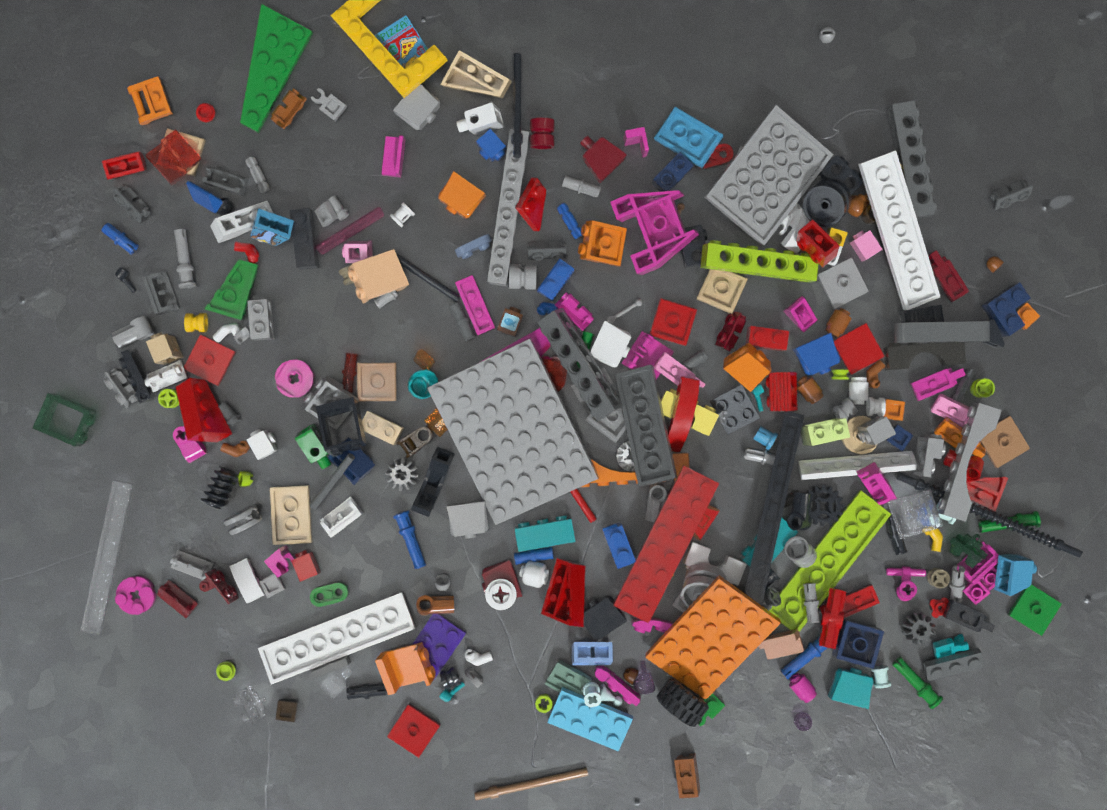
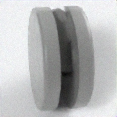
M256 505L242 509L223 521L225 526L235 523V526L228 530L230 535L244 531L263 519L257 511Z

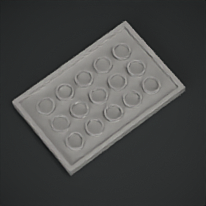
M775 105L704 198L760 245L764 246L834 154Z

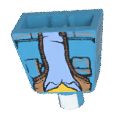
M258 209L250 237L259 242L277 246L290 239L294 221Z

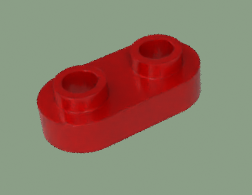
M728 144L717 145L708 162L701 169H708L730 162L734 155L732 147ZM720 152H725L726 157L722 158Z

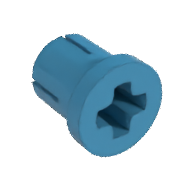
M760 426L753 439L766 446L765 449L770 450L778 433H772Z

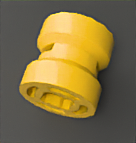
M186 313L184 317L185 331L194 332L196 329L199 332H207V314L199 313L194 315L193 313Z

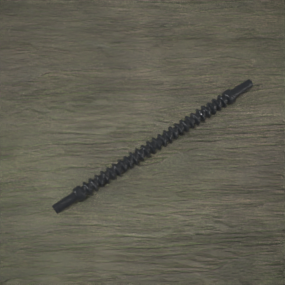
M900 472L897 476V480L913 486L917 491L923 490V493L928 492L929 496L933 494V497H939V500L944 497V489L940 490V487L935 488V485L930 486L929 482L926 484L920 478L917 480ZM975 502L971 504L970 513L974 512L975 516L979 514L980 518L990 519L991 523L995 521L996 525L1001 524V527L1011 528L1012 532L1016 530L1017 534L1022 533V536L1032 537L1033 541L1037 539L1038 543L1048 544L1049 548L1053 547L1058 552L1062 550L1078 558L1083 553V551L1065 544L1061 539L1056 540L1054 536L1050 538L1049 534L1039 533V530L1034 531L1033 527L1023 526V523L1018 524L1017 520L1013 522L1012 518L1002 517V514L997 515L996 511L994 513L991 509L988 511L986 507L981 508L982 506H977Z

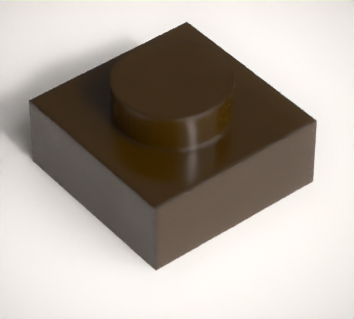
M279 699L275 720L295 722L298 702Z

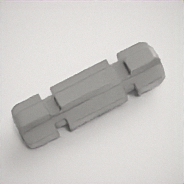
M254 156L247 158L245 162L250 168L255 183L258 184L259 191L261 193L268 192L270 187L265 182V176Z

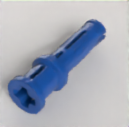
M407 510L394 515L393 518L396 519L399 526V534L403 535L414 569L425 566L426 563L414 533L415 525H412L409 517L410 512Z
M820 637L813 643H808L809 645H807L808 648L784 668L780 669L787 679L814 657H820L821 653L827 649V647L818 646Z

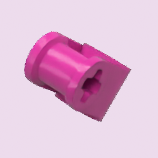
M184 426L177 427L173 432V438L187 462L192 463L207 453L201 441H188L186 435L184 438L181 437L185 431Z

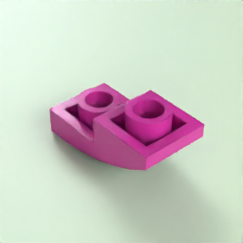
M995 567L975 585L968 583L965 586L963 592L975 605L990 594V590L995 587L997 572Z
M639 618L632 619L631 621L634 630L640 633H645V631L651 632L653 625L655 630L665 633L673 625L671 621L660 618H651L649 624Z

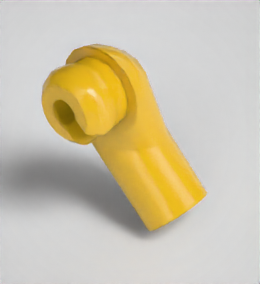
M935 525L925 526L924 533L930 535L933 539L931 550L941 552L942 533Z

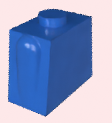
M831 333L792 349L804 373L808 376L818 372L820 375L831 371V366L840 363V356Z

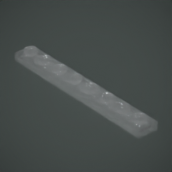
M116 480L112 483L80 632L95 635L102 634L134 484Z

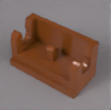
M690 753L687 757L679 755L677 759H674L679 799L699 797L701 790L696 753Z

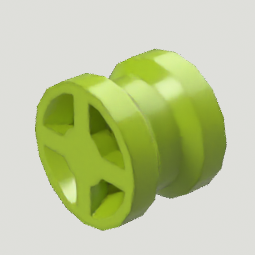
M174 389L162 390L158 395L160 405L164 408L177 407L179 405L177 391Z

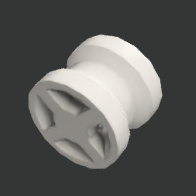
M868 397V401H866L867 416H873L874 414L884 416L886 410L885 398L874 399L873 397Z

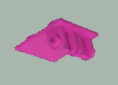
M642 331L622 364L631 370L647 365L654 366L663 352L672 356L674 351ZM654 369L657 380L660 373Z

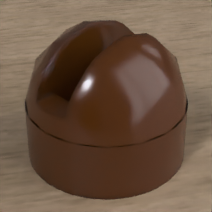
M630 667L625 669L626 673H623L625 681L633 685L639 670Z

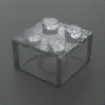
M931 489L888 502L900 539L935 530L943 526Z

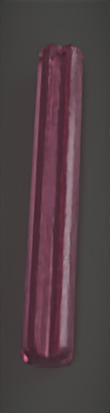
M377 207L316 246L318 252L321 255L325 254L384 216L383 211L380 207Z

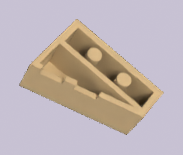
M459 50L440 85L503 99L512 81Z

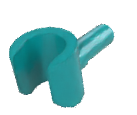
M758 384L751 392L757 401L758 410L761 412L764 410L759 395L764 393V389Z
M461 682V685L456 686L450 692L444 689L439 697L444 702H449L453 695L463 688L465 684Z

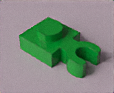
M714 693L707 699L703 698L709 709L701 718V721L698 722L700 727L705 724L707 716L713 719L725 707V704Z

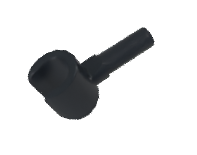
M120 267L116 271L115 276L123 281L130 291L134 293L136 289L126 279L129 272Z

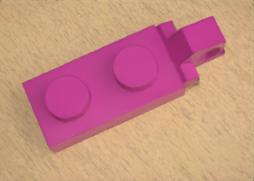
M946 368L914 381L910 385L917 401H920L954 387L958 384L956 379L966 374L963 368L952 371L951 368Z

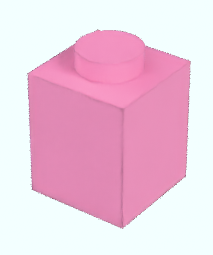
M863 230L853 236L855 240L850 242L862 262L882 250L870 230L866 233Z

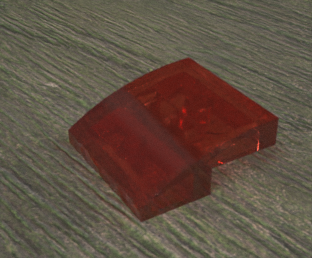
M176 129L161 140V144L146 154V158L171 186L185 176L201 160L197 152Z

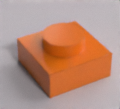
M1027 302L1016 310L1025 323V326L1022 327L1023 330L1027 329L1040 317Z
M885 399L886 410L883 417L903 421L905 402Z

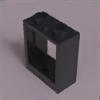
M354 397L316 406L324 451L329 455L338 456L347 450L358 451L367 445L359 403ZM353 411L358 439L332 445L327 417Z

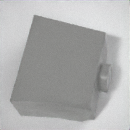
M420 84L407 97L403 98L393 111L395 115L415 130H422L427 123L430 124L435 119V113L440 108V100Z
M485 501L447 506L450 532L454 537L465 535V539L475 538L476 534L488 531L489 525Z

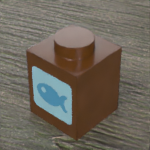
M511 306L510 309L505 308L497 331L516 338L523 319V314H520L521 310Z

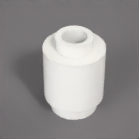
M851 377V382H849V399L853 401V404L864 405V401H868L869 382H867L865 377Z

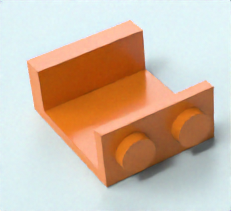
M422 642L381 652L375 660L388 695L395 694L401 686L425 681L426 686H429L436 677L435 668L431 666L428 650L424 648Z

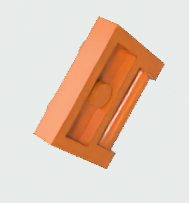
M159 76L127 88L136 106L140 125H146L151 121L173 114ZM142 90L151 112L147 115L139 92Z

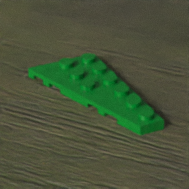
M261 4L240 121L242 125L257 133L260 132L313 34L311 30Z

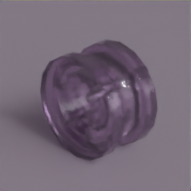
M799 712L794 717V724L800 731H807L812 727V719L807 713ZM800 718L808 719L806 720L807 724L805 726L803 724L799 726L798 723H800Z

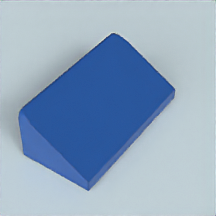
M187 181L186 184L193 200L211 212L217 213L223 203L222 200L196 184Z

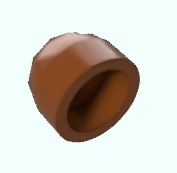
M993 256L988 259L987 267L994 273L1004 262L999 257Z

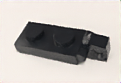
M129 350L121 352L120 359L118 360L122 369H126L129 374L127 379L131 387L135 386L137 390L135 398L140 404L150 400L151 396Z
M951 599L942 617L976 632H981L982 628L993 632L995 625L985 621L987 618L985 614Z

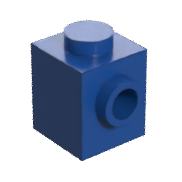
M491 129L476 141L477 146L481 149L479 153L485 160L489 158L491 162L495 159L498 161L506 154L504 152L506 150L505 144Z

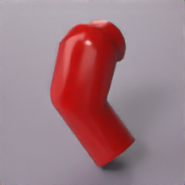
M235 242L234 251L245 252L250 263L258 262L259 252L253 244Z

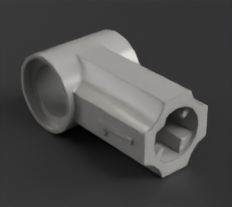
M141 316L132 320L129 325L113 332L112 338L118 348H122L134 341L146 339L154 335V332L147 317Z
M660 483L652 484L648 490L645 520L654 522L667 496L664 486ZM655 488L662 489L663 493L660 497L652 495Z

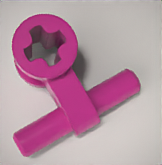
M902 566L901 568H887L886 574L889 576H901V585L897 588L896 595L902 601H909L917 593V587L911 582V576L925 577L926 570ZM905 587L907 588V591H910L908 595L905 591H903Z

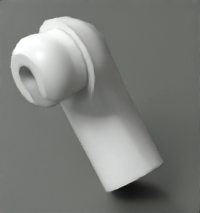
M237 323L223 325L213 335V339L216 342H221L227 334L232 333L233 336H236L242 329Z
M467 649L464 653L465 659L476 666L493 660L490 651L480 654L472 649Z

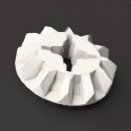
M627 441L618 448L617 462L624 470L635 471L634 462L631 459L624 460L629 455L628 449L631 451L630 443Z
M494 580L486 589V601L496 610L508 609L516 600V589L508 580ZM499 586H501L503 592L509 593L504 595L503 602H501L499 596H493V594L498 593Z

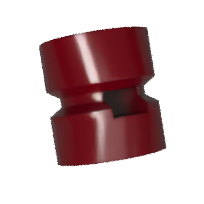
M530 119V130L533 133L530 135V148H554L555 136L551 134L555 129L554 119Z

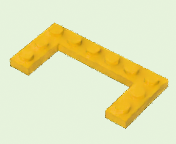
M348 0L331 17L403 98L407 97L448 61L441 51L433 45L410 66L404 69L360 20L363 15L381 0Z

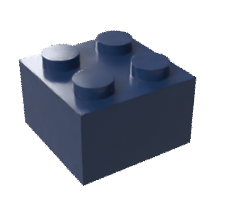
M843 618L836 649H833L832 655L837 659L874 669L884 631L874 626Z

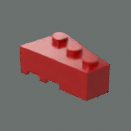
M189 378L176 386L188 441L219 442L232 434L205 379Z

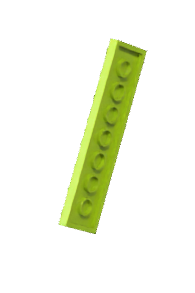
M858 491L842 512L843 514L838 517V521L833 523L815 546L817 558L814 564L808 568L799 567L779 592L781 605L777 607L772 606V609L769 610L790 630L798 629L800 632L807 623L806 606L803 603L805 601L803 584L816 583L819 608L828 596L829 588L833 589L890 517L891 513L881 505H878L877 502L863 491Z

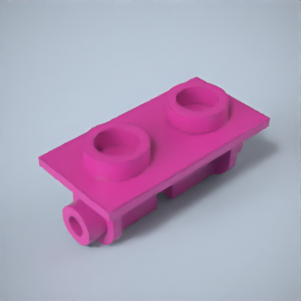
M566 292L555 306L558 309L563 308L570 320L583 331L594 320L593 314L584 306L579 309L577 306L580 302L571 293L568 294Z

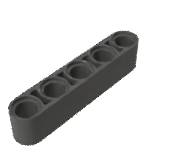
M990 321L894 323L895 343L990 341Z

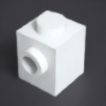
M261 429L252 432L250 434L251 437L247 439L257 460H261L278 451L274 435L267 430L261 431Z

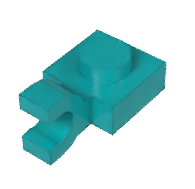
M959 634L954 638V641L952 638H947L934 642V656L938 659L953 655L957 651L969 650V645L967 641L964 642L963 634Z

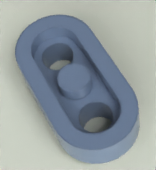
M487 234L458 247L454 251L458 258L466 259L473 255L472 252L478 249L483 251L491 247L492 239Z

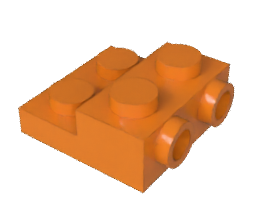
M594 220L586 221V224L581 229V235L584 236L583 243H580L578 247L580 259L621 266L627 228Z

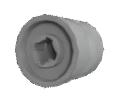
M510 264L509 289H520L524 286L527 290H536L537 265L522 267L521 264Z
M795 536L786 542L784 547L785 554L798 567L808 568L814 564L817 552L803 537Z

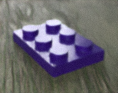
M433 614L413 644L423 643L424 648L428 650L431 666L435 668V676H437L467 632L441 614Z

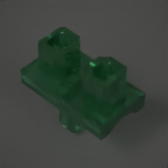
M977 533L973 537L969 534H966L964 537L958 534L950 541L952 545L949 552L956 557L965 552L968 557L964 562L971 568L988 556L981 549L983 544L978 541L980 535Z

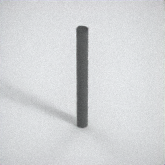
M349 453L311 502L310 508L315 510L355 459L353 454Z

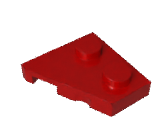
M538 178L530 179L515 207L533 231H540L547 191Z

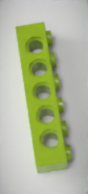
M710 240L709 243L704 244L702 249L700 268L808 283L817 281L818 264L812 261L808 253H801V256L794 255L795 252L793 251L778 253L773 248H765V251L758 250L757 246L742 248L737 243H728L727 246L721 245V241ZM721 251L726 254L725 261L720 258ZM740 254L745 258L744 263L739 261ZM758 256L763 260L762 266L757 263ZM776 259L781 262L780 269L775 264ZM795 261L799 264L798 271L794 268Z

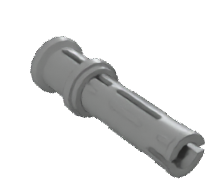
M182 229L174 230L178 257L176 271L179 273L180 280L178 287H195L196 283L193 281L192 273L194 267L190 264L186 229H183V231Z

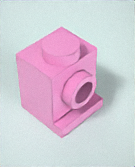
M372 240L348 241L342 248L345 262L355 263L373 257ZM356 248H359L360 254L356 252Z

